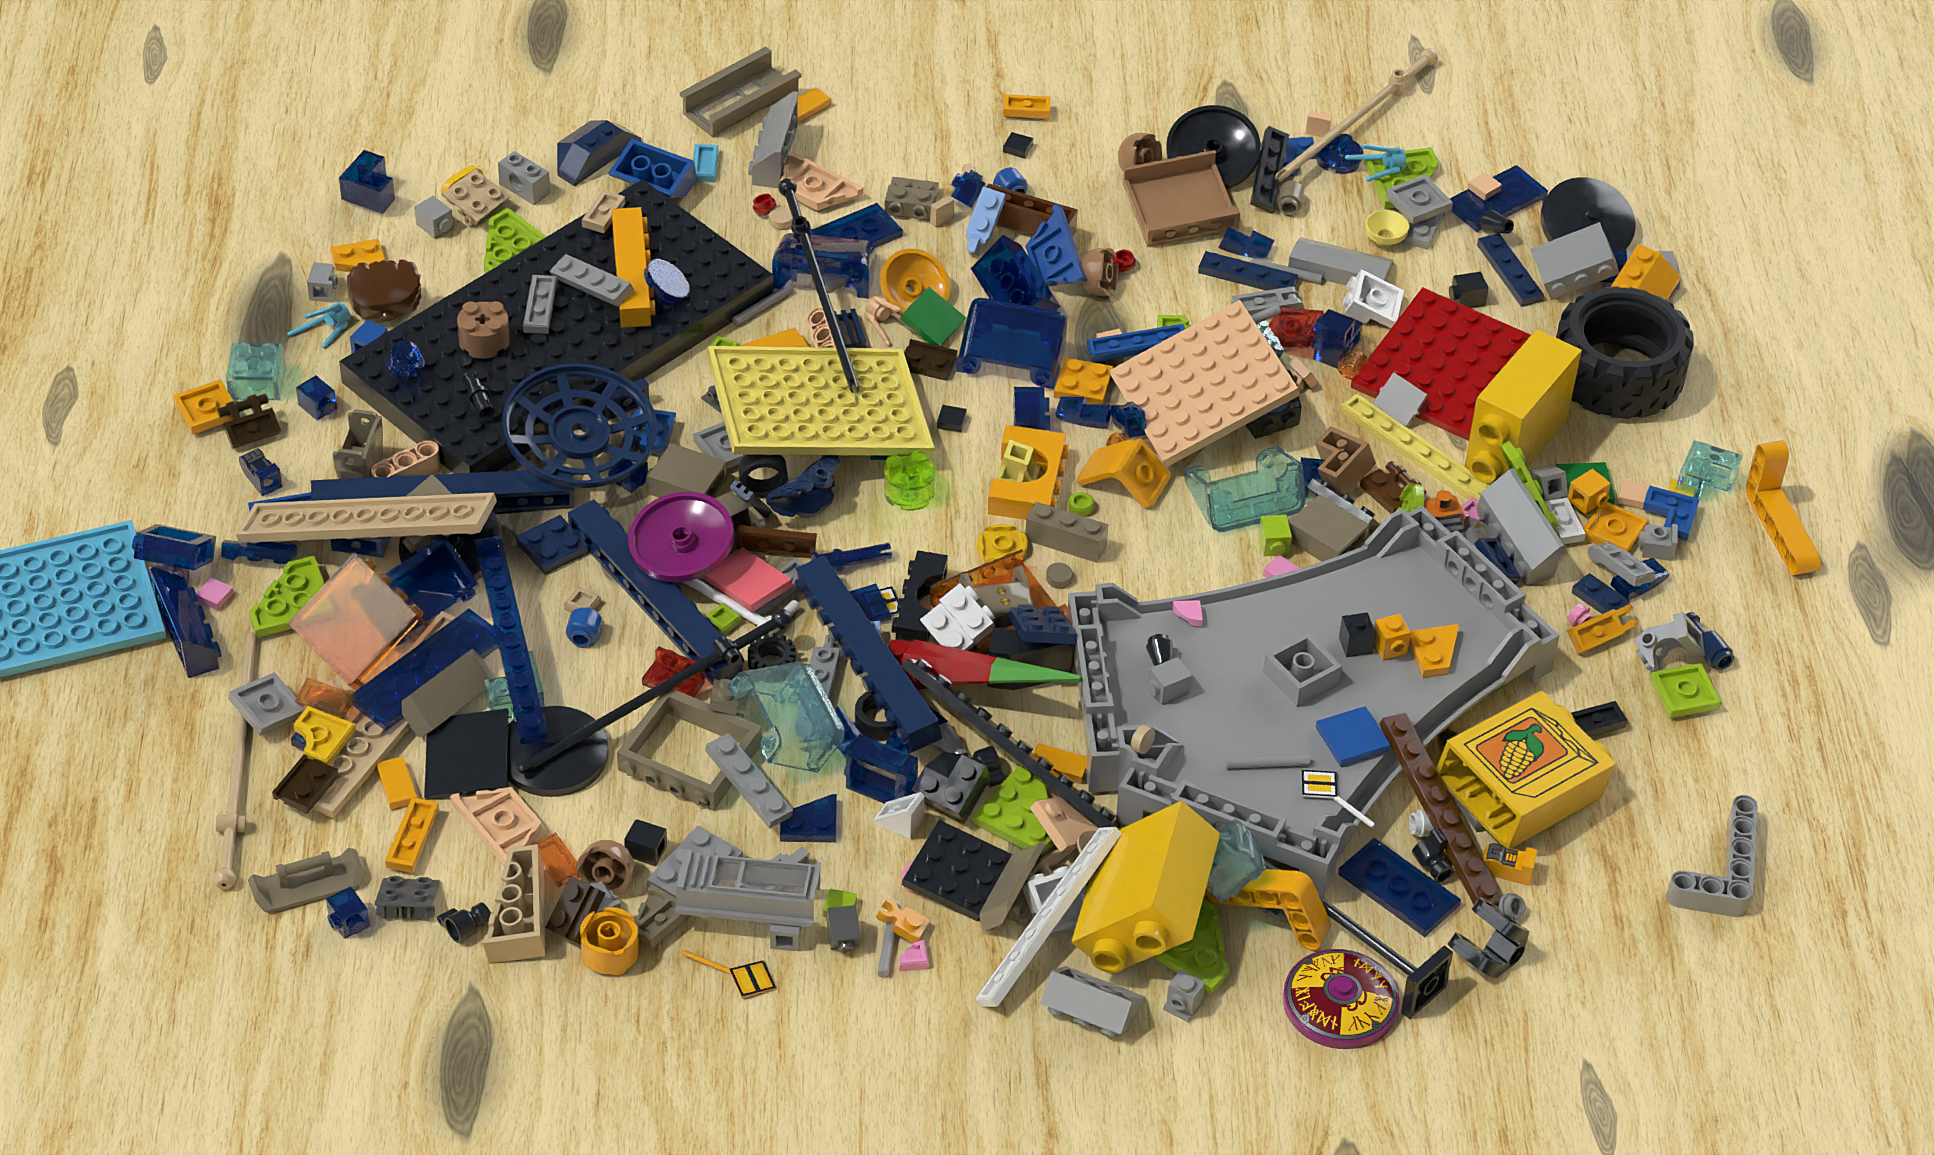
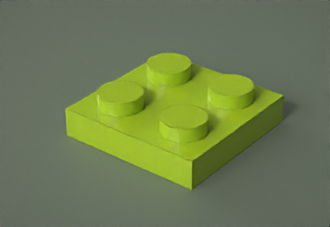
M1702 663L1651 672L1650 680L1669 718L1720 709L1722 702Z

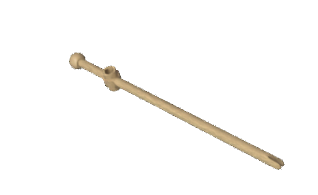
M1431 48L1422 51L1420 59L1407 70H1393L1387 86L1275 175V179H1279V182L1283 181L1390 94L1394 96L1402 95L1406 89L1407 80L1425 66L1436 64L1438 60L1437 52Z
M252 632L246 635L240 687L252 682L256 649V634ZM239 711L237 712L227 811L225 815H217L216 831L224 832L220 869L215 872L213 879L215 885L223 890L233 887L236 882V875L232 870L236 832L245 833L246 816H237L248 723Z

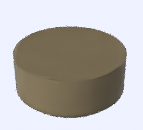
M1064 563L1051 564L1046 570L1047 583L1055 588L1067 587L1072 582V569Z

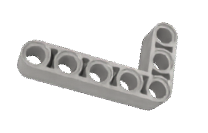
M1738 795L1733 800L1727 823L1724 877L1689 871L1675 872L1672 874L1666 894L1667 901L1672 906L1731 917H1741L1747 913L1754 882L1758 805L1754 798L1748 795Z

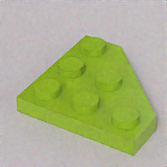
M1432 147L1406 150V165L1404 168H1400V173L1389 174L1372 180L1384 209L1395 208L1386 197V189L1423 175L1431 178L1438 170L1439 161ZM1364 160L1369 176L1389 169L1383 165V160Z
M506 208L489 218L484 272L487 273L547 236L515 212Z
M1510 441L1501 444L1508 470L1514 469L1558 535L1556 528L1560 526L1554 513L1549 512L1544 499L1541 497L1543 492L1539 483L1536 480L1533 481L1528 468L1524 464L1526 459L1519 447L1515 449Z
M315 556L288 562L283 568V574L279 579L274 580L263 593L264 598L258 605H254L249 611L256 638L335 618V612Z
M1019 765L974 813L972 822L1022 849L1041 842H1047L1042 853L1039 855L1040 858L1054 845V842L1030 809L1036 801L1048 799L1045 784L1029 769Z
M1203 898L1193 939L1153 956L1154 959L1176 973L1181 969L1204 981V991L1210 995L1220 987L1229 975L1222 931L1219 927L1217 906Z

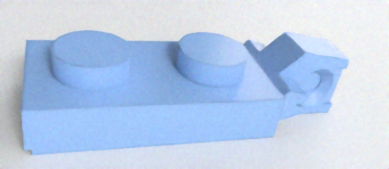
M986 187L982 188L966 230L965 237L969 239L966 250L969 253L978 255L981 244L986 245L988 240H991L1007 195L1005 193Z

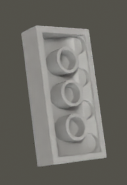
M1300 237L1289 256L1288 267L1323 274L1322 280L1347 286L1352 276L1356 277L1361 269L1386 281L1393 265V260Z

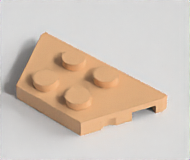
M793 151L788 152V160L784 166L781 180L790 178L796 182L797 191L795 196L797 201L818 211L861 197L864 194V187Z
M512 787L499 788L495 791H476V796L459 798V793L450 796L451 804L503 865H505L509 848L531 845L542 830V822Z

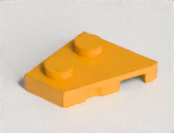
M379 239L330 247L333 263L337 271L348 272L352 270V267H356L361 262L369 265L375 261L385 260Z
M1458 624L1410 631L1409 645L1422 678L1449 673L1458 634Z

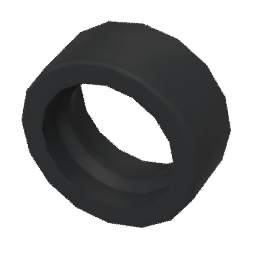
M747 454L740 460L738 466L740 484L753 492L757 497L765 498L768 494L788 482L786 460L782 455ZM763 467L778 471L775 476L769 479L760 480L749 476L753 470Z
M873 692L862 694L855 704V726L858 731L865 737L873 740H888L896 737L897 728L895 726L891 727L887 721L878 722L865 716L868 710L878 707L873 699Z

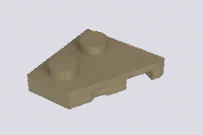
M651 884L647 890L648 897L645 903H641L638 909L639 914L634 918V922L638 927L639 941L653 948L691 915L675 914L676 898Z

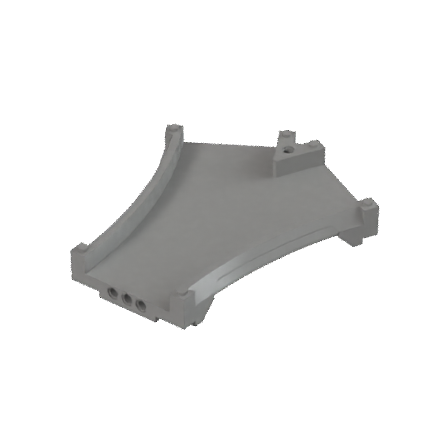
M1423 506L1408 513L1402 508L1389 514L1365 541L1363 547L1288 573L1228 588L1138 602L1136 597L1114 583L1096 584L1095 591L1069 593L1067 619L1077 633L1076 644H1073L1077 675H1080L1083 679L1082 682L1078 683L1087 743L1086 777L1088 791H1118L1116 821L1126 826L1182 800L1220 833L1219 839L1298 868L1299 872H1303L1311 878L1318 894L1324 898L1333 882L1336 862L1354 835L1361 820L1332 798L1302 797L1301 770L1337 772L1338 796L1366 816L1375 802L1403 769L1391 746L1388 752L1340 766L1317 731L1316 721L1366 706L1381 729L1379 723L1382 718L1406 713L1425 748L1472 707L1517 677L1524 674L1531 682H1534L1550 673L1553 668L1560 635L1525 603L1526 594L1458 530L1452 533L1448 531ZM1200 600L1203 618L1202 626L1190 625L1189 621L1184 620L1180 616L1177 617L1173 611V601ZM1368 612L1374 627L1376 619L1401 614L1410 631L1458 624V634L1449 673L1422 678L1410 645L1406 655L1382 660L1374 645L1372 654L1346 657L1339 640L1342 616ZM1155 634H1166L1173 643L1172 659L1178 657L1192 675L1190 693L1165 704H1161L1155 696L1150 694L1147 688L1149 670L1154 665L1146 650V645L1148 644L1147 640L1149 637ZM1141 725H1146L1155 730L1153 744L1145 754H1140L1132 750L1131 747L1133 734ZM1304 754H1309L1310 765L1226 769V758Z

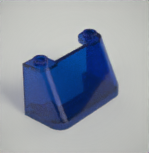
M792 233L785 234L774 251L772 259L773 289L782 288L791 279L792 282H797L798 273L811 275L802 245L794 238ZM811 235L810 241L822 276L845 278V287L850 288V285L854 287L857 291V298L869 299L877 261L876 246L866 240Z
M976 298L971 302L957 359L956 372L975 374L980 371L982 362L1030 370V379L1034 384L1054 389L1066 349L1067 318L1064 314L1055 310L987 298Z
M436 535L431 539L432 543L426 548L423 546L417 554L378 579H372L370 587L363 582L352 589L353 600L388 645L395 644L397 647L409 639L408 634L439 615L441 611L444 612L460 600L465 603L477 594L475 590L478 588V582L445 535Z

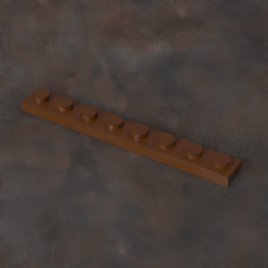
M1401 713L1382 718L1379 725L1433 828L1438 827L1448 840L1445 851L1473 905L1479 897H1482L1493 905L1498 906L1502 895L1407 714Z

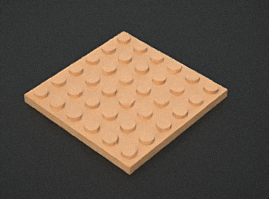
M1240 300L1110 370L1113 381L1165 467L1176 463L1301 395L1293 379Z

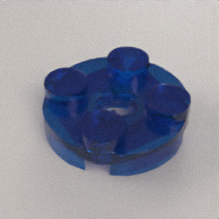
M1341 134L1316 154V161L1326 171L1330 168L1336 170V174L1352 173L1359 168L1362 160H1347L1345 156L1363 155V149L1353 140L1351 135Z

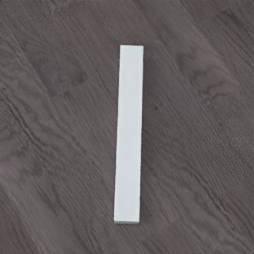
M1116 827L1098 828L976 997V1001L982 1007H998L1121 836L1122 833Z

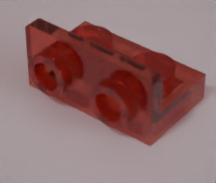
M658 646L655 650V661L642 677V685L653 688L698 661ZM705 670L672 689L695 697L705 683Z

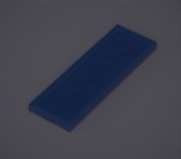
M468 608L349 695V703L387 731L404 718L402 715L403 699L471 649L475 650L484 659L507 642L506 635Z

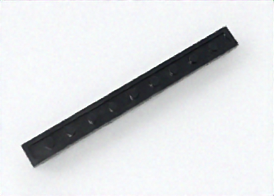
M921 658L918 660L906 659L901 666L1100 828L1116 827L1118 829L1121 824L1115 820V813L1105 806L1102 808L1094 803L1095 797L1083 789L1081 791L1073 786L1075 782L1066 774L1061 772L1059 775L1052 769L1054 765L1043 756H1040V758L1032 753L1033 748L1021 739L1019 742L1011 736L1013 732L1002 723H999V725L991 720L992 714L982 707L977 709L971 704V697L960 690L958 693L950 687L952 685L950 680L941 674L936 676L930 671L932 666Z

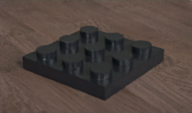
M938 820L905 874L901 885L978 921L981 909L1012 854L946 822Z

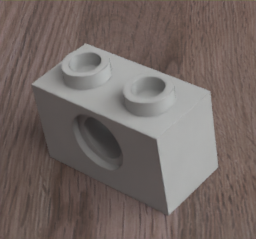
M513 151L498 162L499 184L533 205L550 194L549 171L516 151Z

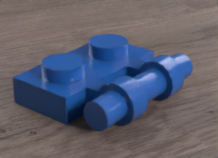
M636 409L630 418L644 413L641 409ZM654 409L657 420V437L652 453L660 454L662 451L665 452L676 423V413ZM647 423L632 428L633 441L629 451L636 444H640L641 452L646 450L649 431Z

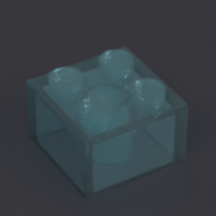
M232 343L226 382L228 392L233 400H246L247 396L253 394L259 396L265 393L268 400H280L286 367L283 343Z
M1237 818L1219 831L1220 837L1206 889L1222 904L1230 897L1236 896L1241 888L1250 881L1259 878L1266 869L1258 838Z

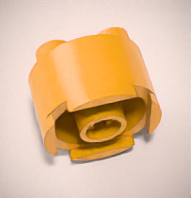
M608 907L604 908L603 912L595 914L594 911L583 920L580 927L583 964L601 974H611L616 977L624 975L626 970L636 962L639 955L638 927L632 915L623 909Z

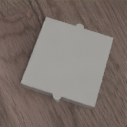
M1393 372L1385 386L1380 388L1381 392L1373 402V405L1408 427L1415 415H1419V409L1429 395Z

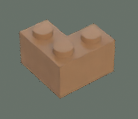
M1332 426L1315 442L1322 464L1318 467L1321 480L1332 485L1335 488L1333 492L1339 496L1342 493L1347 495L1376 464L1369 443Z

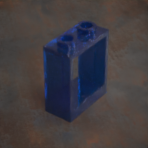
M156 524L137 532L132 541L134 559L194 571L213 562L216 536Z
M861 734L857 736L853 743L850 742L844 752V758H846L844 776H846L847 789L883 804L913 794L911 789L918 779V757ZM865 763L896 775V780L865 768Z

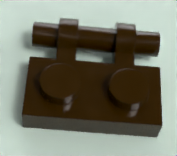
M266 393L259 396L253 394L247 396L246 400L236 403L231 401L226 403V406L217 408L219 418L226 416L231 418V421L223 423V428L232 449L281 433V428L273 408L266 410L261 408V405L269 403ZM248 409L253 411V414L240 417L239 412Z

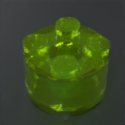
M917 450L913 453H901L887 458L884 468V497L892 506L896 504L901 506L902 510L914 511L926 507L931 498H934L936 469L933 462L926 457L925 452Z

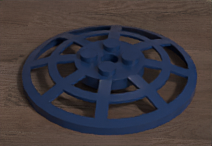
M572 363L544 368L522 380L513 389L506 401L503 410L502 430L504 440L512 455L534 475L551 483L566 487L594 488L619 482L642 467L651 455L655 445L657 420L649 399L631 380L603 367ZM567 377H590L605 381L608 384L602 394L587 390H570ZM557 378L560 392L546 396L536 405L524 397L535 386ZM617 388H620L632 397L644 414L629 419L625 411L616 402L611 400ZM573 398L592 400L596 403L593 408L574 405ZM562 400L564 408L557 411L553 416L543 410L550 404ZM516 404L529 412L525 423V436L510 434V419ZM607 407L617 415L621 422L609 425L607 419L601 413ZM536 418L549 425L548 435L533 436V425ZM647 423L649 431L646 450L643 454L629 451L633 441L632 428ZM581 430L585 432V434L576 435L573 433V431ZM621 431L625 432V441L622 449L608 444L610 434ZM514 444L529 445L534 455L546 466L541 470L531 464L520 454ZM551 444L558 454L551 460L541 452L537 445ZM602 452L615 456L609 462L597 467L593 460V457L598 456ZM567 458L583 461L585 468H571L562 464ZM623 459L636 462L627 470L614 476L602 478L599 474L613 468ZM558 470L574 475H589L591 480H572L552 474Z

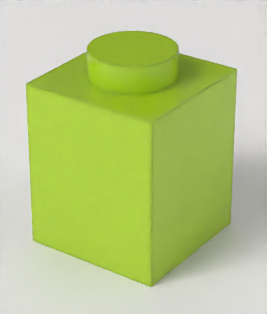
M1286 514L1261 516L1259 538L1264 556L1290 554L1292 536Z

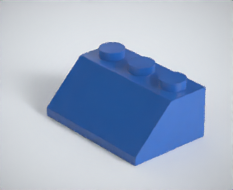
M635 139L630 140L608 172L609 176L631 184H635L643 179L669 198L686 196L697 180L693 160Z

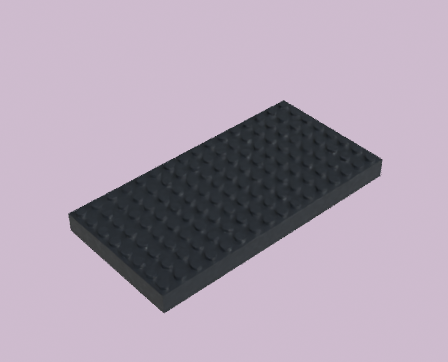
M642 179L618 193V195L625 196L623 208L641 207L642 217H647L648 232H643V234L648 233L649 248H645V250H650L651 265H646V267H651L652 281L648 282V284L653 283L654 298H649V300H654L655 315H651V326L621 327L619 306L617 307L558 280L549 333L523 332L532 275L552 276L550 270L565 254L617 277L612 223L605 233L582 227V219L585 216L583 214L340 360L341 380L346 387L415 443L418 444L423 441L435 442L439 447L440 463L453 474L497 472L516 460L504 440L502 421L506 401L513 389L522 380L544 368L572 363L603 367L619 373L632 382L645 378L732 323L734 316L774 293L773 274ZM496 301L502 303L508 315L509 346L505 350L504 348L498 351L497 356L491 358H475L470 356L469 352L465 349L462 350L459 345L457 317L463 309V305L467 302ZM469 371L477 372L482 386H485L488 390V398L495 410L494 414L489 418H484V415L481 418L474 403H471L468 398L469 392L462 381V377ZM567 377L570 390H587L602 394L608 384L605 381L590 377ZM557 378L535 386L524 397L536 405L546 396L560 392ZM573 398L574 405L593 408L596 403L592 400ZM562 400L550 404L543 410L553 416L557 411L564 408ZM518 404L513 409L510 419V434L525 436V423L529 412ZM536 418L533 425V436L548 435L549 425ZM514 444L522 456L531 450L529 445Z

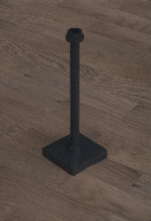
M1319 895L1329 917L1408 975L1401 1013L1408 1019H1411L1447 987L1453 956L1452 950L1444 945L1417 968Z

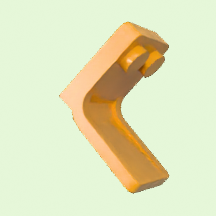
M1140 438L1137 440H1125L1095 450L1076 481L1080 486L1109 477L1116 478L1126 487L1142 508H1147L1155 504L1169 481L1171 474L1144 440Z

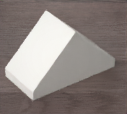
M920 792L888 801L883 805L873 819V822L877 826L911 840L924 821L925 796Z

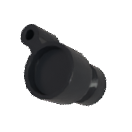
M991 745L974 752L971 759L985 765L992 776L987 785L991 788L1002 784L1006 777L1001 769V763L994 746Z
M1438 827L1433 828L1427 838H1424L1413 847L1412 855L1421 867L1430 869V875L1436 882H1442L1453 874L1454 868L1448 860H1444V849L1448 844V840Z
M480 902L472 906L471 911L465 909L458 911L452 908L437 916V921L446 928L450 937L459 943L473 936L477 931V926L483 927L487 925L491 912L486 904Z

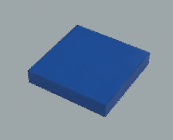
M1366 706L1316 721L1317 731L1340 766L1390 751V743Z

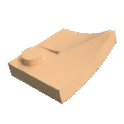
M1062 796L1036 801L1030 807L1060 853L1077 848V840L1083 832L1097 831L1100 828Z

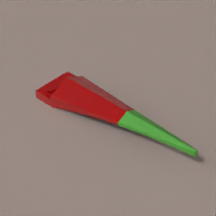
M891 639L888 646L900 666L904 664L907 658L914 660L921 658L932 666L930 670L936 676L941 674L952 682L951 686L1012 682L1080 683L1083 681L1080 675L920 640L908 642ZM902 668L917 690L928 689Z

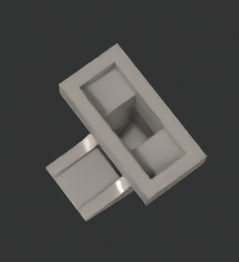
M1684 612L1674 614V621L1648 628L1634 639L1639 647L1636 653L1650 672L1663 670L1662 660L1668 655V651L1674 648L1686 649L1695 659L1706 656L1702 632ZM1662 647V650L1659 653H1656V650Z

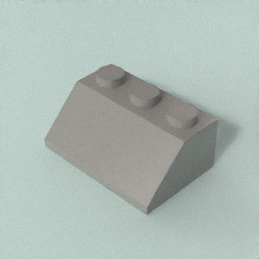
M1600 222L1531 248L1543 284L1551 300L1620 273Z
M1064 966L1051 971L1040 1004L1048 1006L1047 1011L1053 1014L1064 1016V1013L1074 1016V1021L1081 1025L1091 1026L1092 1023L1102 1027L1101 1032L1117 1037L1118 1034L1121 1035L1128 1032L1145 996Z

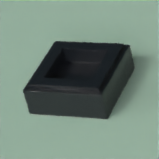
M1011 132L1003 145V152L1025 158L1033 145V138Z
M942 404L937 420V428L962 432L967 409Z

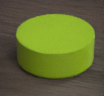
M1084 492L1074 493L1069 498L1068 510L1080 516H1089L1094 510V499L1091 495Z

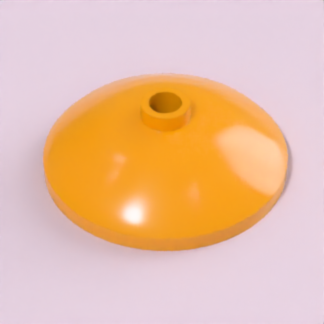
M909 248L895 252L886 260L880 272V287L883 296L887 302L900 308V314H903L928 287H931L946 301L949 299L951 289L946 269L937 258L923 250ZM906 287L911 288L912 293L909 292Z

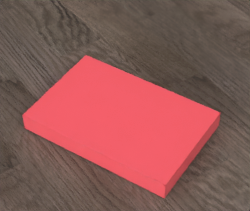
M744 547L727 556L721 565L703 576L705 581L751 612H754L793 587L792 579Z

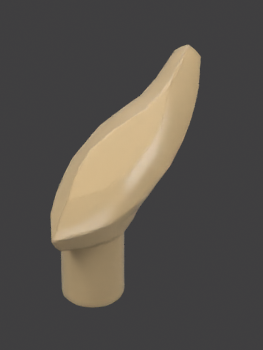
M1074 849L1061 853L1059 850L1051 852L1039 860L1032 871L1042 873L1044 877L1052 875L1053 872L1050 868L1057 865L1060 860L1068 856Z

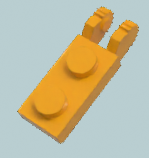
M1630 604L1618 610L1608 611L1568 629L1567 633L1577 654L1624 634L1626 630L1639 625L1637 619L1630 620L1625 625H1621L1618 616L1629 613L1632 610Z

